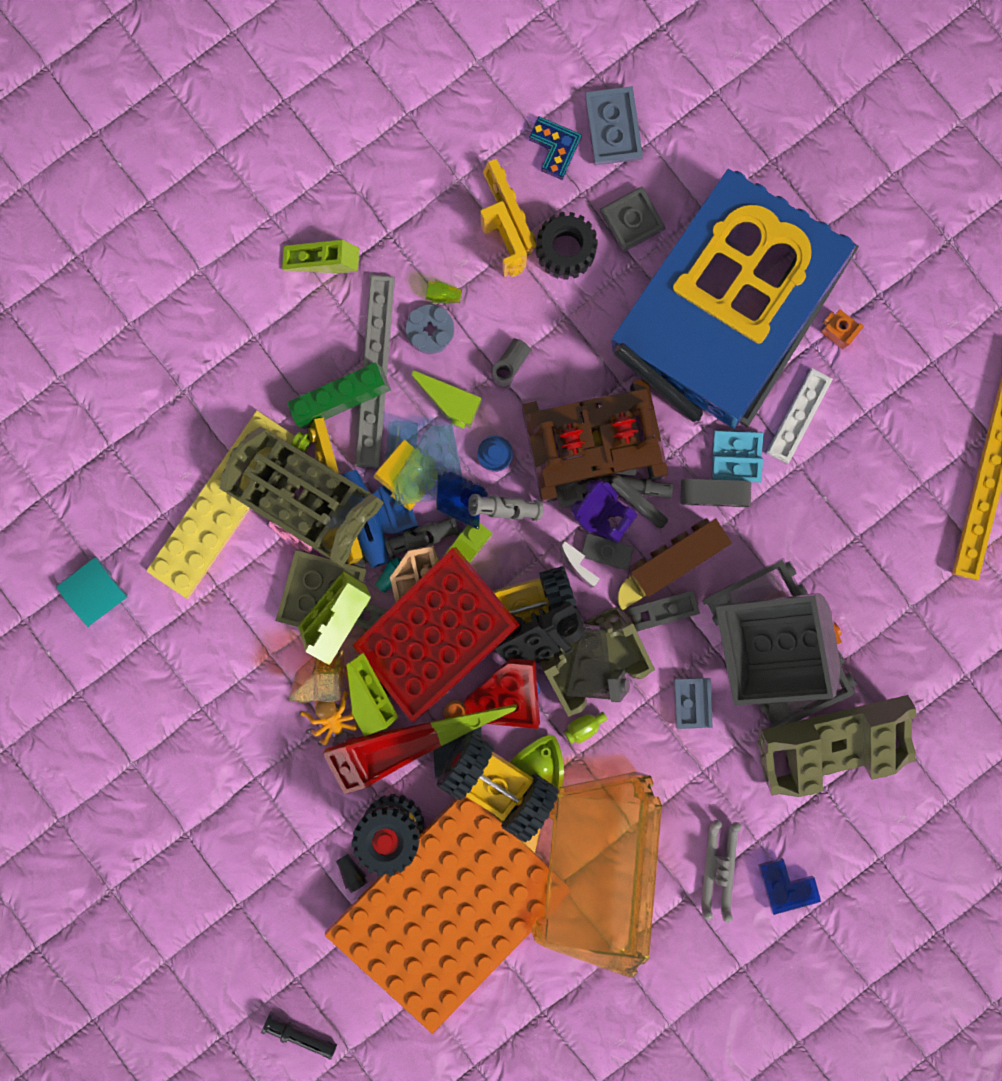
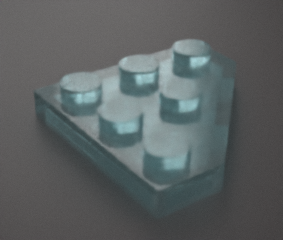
M453 425L431 426L425 430L422 439L405 461L404 467L392 481L397 506L457 498L466 495Z

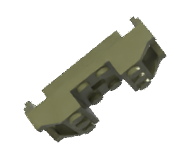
M261 426L248 434L238 447L232 450L230 459L222 473L219 488L342 567L350 556L353 542L365 523L377 514L384 503L372 493ZM267 446L273 447L267 457L258 453ZM252 459L258 463L255 469L248 467ZM243 473L252 479L244 492L240 488ZM301 486L304 490L296 501L293 499L294 492Z
M909 695L760 730L758 732L759 740H757V745L761 754L760 760L765 782L771 795L781 794L794 797L813 795L823 792L824 775L864 766L871 780L894 775L906 764L914 762L916 752L912 741V719L916 718V707ZM896 734L900 748H896ZM784 750L788 758L789 774L776 777L773 753Z

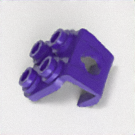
M592 480L586 486L587 495L583 501L578 500L573 504L571 512L574 515L575 521L589 533L594 532L618 544L630 525L637 518V514L629 506L626 507L617 500L618 494L609 483L604 480ZM610 517L622 518L616 529L610 527V522L608 521Z

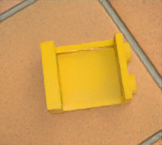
M501 201L480 210L481 227L484 234L498 229L510 254V257L502 260V273L504 277L508 275L515 277L524 271L523 269L526 268L527 253L504 202Z

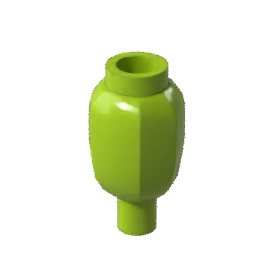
M603 711L596 716L590 714L581 716L568 725L564 734L570 744L574 742L583 743L598 732L600 724L608 719Z

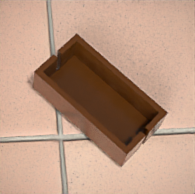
M708 518L699 521L691 527L693 530L691 533L688 534L687 531L682 532L670 540L672 545L669 547L665 544L650 553L652 558L646 561L643 558L629 566L631 571L627 575L631 578L643 598L650 597L732 544L716 518L710 521Z

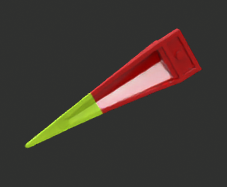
M513 704L348 739L345 743L326 748L323 755L345 795L367 788L425 754L515 711L517 705Z

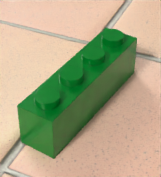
M375 362L290 400L287 404L295 424L306 429L310 427L314 419L324 417V420L331 418L391 391V387L383 368Z

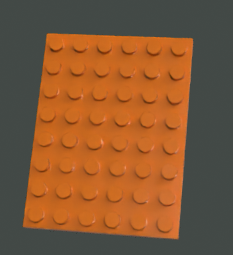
M466 796L461 800L455 799L419 835V847L410 866L405 867V870L401 873L399 871L396 872L394 876L388 877V874H384L383 877L379 876L325 931V937L432 1034L572 891L571 887L524 842L502 829V821L496 815Z

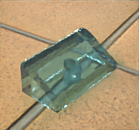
M398 420L389 422L386 460L403 440H406L416 449L418 423Z

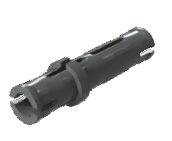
M615 475L600 476L599 480L609 483ZM620 476L637 492L643 494L644 497L658 496L668 499L672 497L673 483L652 481L651 478H646L645 480Z

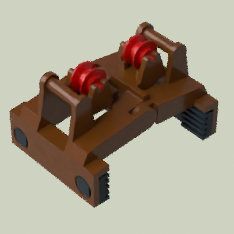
M645 380L633 381L630 386L631 392L589 399L580 403L575 402L540 411L537 401L522 404L523 418L542 503L557 499L555 486L644 467L648 468L649 478L652 480L664 478L668 475L649 384ZM635 415H640L645 440L641 443ZM598 428L601 442L599 447H595L592 429ZM553 432L555 433L560 458L557 455ZM582 455V456H580V457L571 458V459H567V460H562V459H565V458H570V457H575V456Z

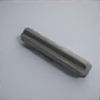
M615 475L609 481V484L618 494L656 527L663 528L668 522V518L623 478Z

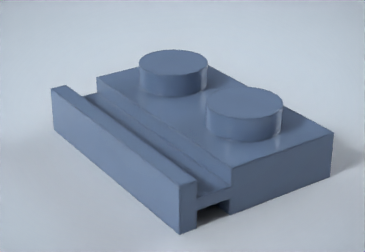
M711 678L674 679L676 729L713 728Z

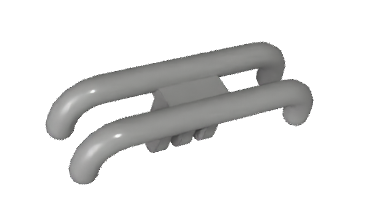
M713 820L710 823L708 832L701 910L705 920L712 919L711 900L713 881H715L717 885L723 886L721 915L723 920L729 923L733 919L731 914V898L737 837L742 827L739 822L731 823L728 831L726 856L716 855L717 839L722 823L719 820Z

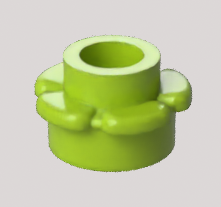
M298 432L291 445L306 453L311 445L309 434Z

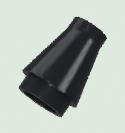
M349 854L336 861L345 889H349L350 893L355 892L368 883L365 878L367 875L353 861Z

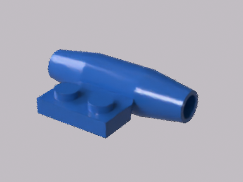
M357 470L341 474L368 491ZM385 486L379 487L373 494L384 502L377 514L365 523L357 536L361 552L370 568H376L389 562L384 533L396 535L418 527L413 509L409 511L391 497L393 492Z

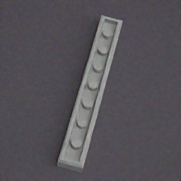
M370 275L363 368L376 362L383 368L387 378L395 277ZM386 393L360 404L355 467L380 468Z

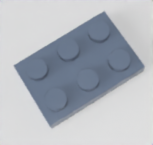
M633 86L585 92L594 165L641 160L643 153Z

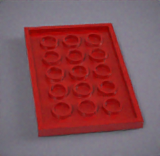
M454 547L352 646L359 654H365L376 677L410 721L415 722L520 624L457 547Z

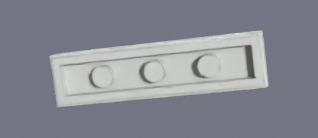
M813 368L809 369L765 454L786 465L789 464L833 380L832 378Z

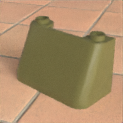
M620 607L607 609L583 622L584 634L577 642L571 643L573 649L571 653L566 654L560 648V652L548 659L539 661L568 717L581 713L587 705L585 696L607 685L608 678L615 670H625V674L628 673L630 677L643 679L649 673L655 671L634 624ZM576 627L568 630L567 635L573 633Z

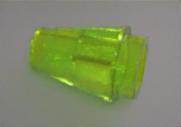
M437 279L435 281L429 280L426 300H431V303H460L462 289Z

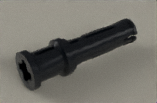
M270 1011L261 1034L268 1033L279 1038L282 1043L289 1041L322 1055L329 1060L332 1059L337 1047L336 1043L294 1026L295 1023L292 1020L287 1022L274 1016V1013Z

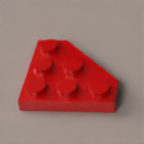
M510 658L466 697L464 701L465 713L471 714L515 704L517 705L515 711L487 724L538 729L540 715L535 660Z

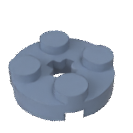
M424 305L410 313L406 323V334L412 346L424 354H437L446 349L454 337V323L446 309L436 305ZM427 324L437 327V330L433 331L431 336L428 335V332L423 331Z

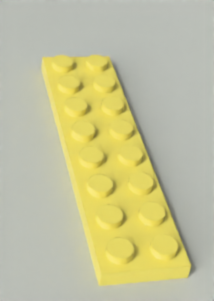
M259 411L255 412L146 571L186 599H189L250 510L249 507L219 489L222 473L230 459L232 450L238 447L248 434L260 426L290 445L295 437ZM267 446L258 453L267 457L273 447ZM252 459L248 467L255 469L258 463ZM244 473L240 485L243 492L252 480Z

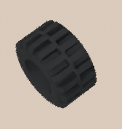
M560 212L557 218L555 215H552L549 218V222L545 221L542 224V229H539L536 242V256L539 258L540 266L545 267L546 273H554L553 277L558 278L559 275L563 276V280H568L569 276L577 278L579 273L584 274L593 263L598 245L597 233L595 229H591V222L587 221L585 223V217L579 215L578 218L574 217V212H570L569 216H565V212ZM560 236H571L578 241L581 249L576 255L565 257L559 255L553 249L552 243Z

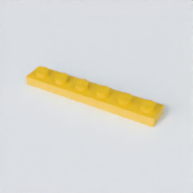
M324 417L314 419L310 428H308L310 441L314 442L316 447L315 460L339 474ZM357 537L353 542L350 556L347 559L348 565L358 563L363 558Z

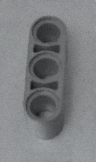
M682 479L680 504L751 507V482Z

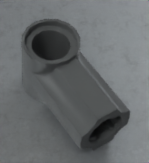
M514 338L500 360L493 366L492 380L498 387H507L512 383L514 376L532 351L525 342ZM499 370H507L510 375L507 378H499L496 373Z

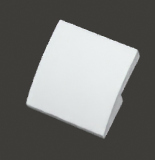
M564 542L560 546V551L568 566L590 588L595 587L600 578L580 565L585 555L567 542Z

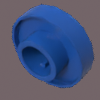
M487 437L478 447V461L488 471H502L512 461V446L503 437Z

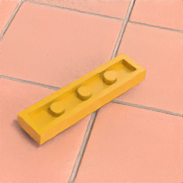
M497 159L488 161L483 170L485 179L496 203L504 202L528 256L537 246L535 235L526 224L525 213L516 202V194L509 187L504 168L499 165Z

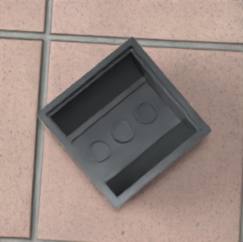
M812 593L800 596L725 603L716 606L734 706L834 699L836 697L840 677V659L831 610L822 594Z

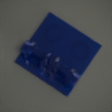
M445 471L443 475L438 474L436 509L462 521L464 524L479 529L480 514L471 516L468 510V502L472 494L487 497L488 492L485 491L484 487L477 484L473 485L472 481L467 482L466 478H462L452 471Z

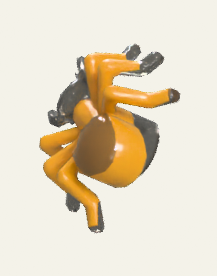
M344 690L340 706L328 695H321L315 700V712L320 719H314L310 713L300 711V715L308 718L312 724L324 725L317 731L314 728L306 729L305 732L307 734L312 733L314 736H319L329 728L325 738L320 739L318 745H327L332 732L335 733L333 746L337 743L347 742L348 739L356 738L354 734L342 729L346 728L356 731L359 727L357 722L355 725L342 723L343 721L354 719L352 712L348 716H341L345 710L348 690Z

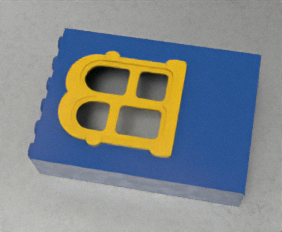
M728 168L611 338L612 352L614 353L618 344L625 343L691 402L735 429L848 263L856 244L853 243L850 237L844 234L839 235L832 231L831 227L825 222H817L812 219L805 210L795 209L790 206L783 197H775L770 194L763 185L750 182L743 173L732 171ZM742 222L755 224L761 232L760 244L751 256L744 255L725 242L731 230ZM784 243L790 245L795 250L797 261L782 285L775 288L756 277L753 271L771 246ZM716 253H722L742 266L741 272L721 299H716L696 285L697 280ZM746 284L751 285L770 298V303L756 321L750 320L731 307V303Z

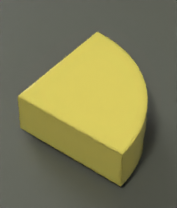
M630 577L622 583L618 592V604L622 610L643 598Z

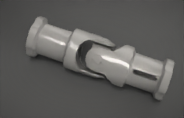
M472 494L468 502V510L471 516L487 514L493 518L518 520L531 518L533 521H537L543 515V503L538 499L524 501L523 498L500 497L495 495L480 497L479 494Z

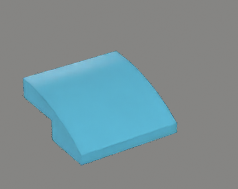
M713 430L712 480L761 483L764 433L759 431Z

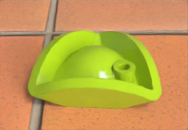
M550 734L536 740L520 751L509 762L529 776L533 774L539 775L556 786L558 791H561L564 780V764L560 745L555 736Z

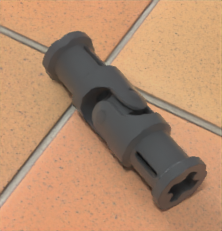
M452 514L449 515L448 519L436 523L434 521L416 527L414 530L403 531L402 535L390 539L386 537L385 545L392 559L399 553L418 549L419 547H426L441 542L442 538L454 534L458 536L460 533ZM427 531L432 534L430 539L427 536Z

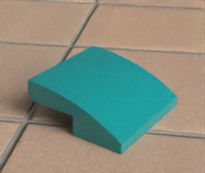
M96 556L56 586L68 605L87 627L128 596L112 578V573Z

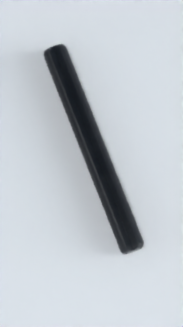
M625 343L616 346L614 350L615 356L692 422L701 420L703 411Z

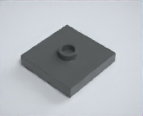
M643 186L600 209L601 215L622 252L635 247L664 231L666 228Z

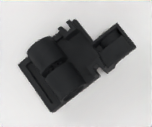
M568 601L547 613L543 609L539 610V616L535 613L531 614L532 621L525 623L522 618L514 617L520 625L495 650L506 662L510 658L535 660V664L560 652V648L566 654H569L573 651L571 643L577 642L584 634L580 613ZM576 626L575 631L567 635V631L571 627Z

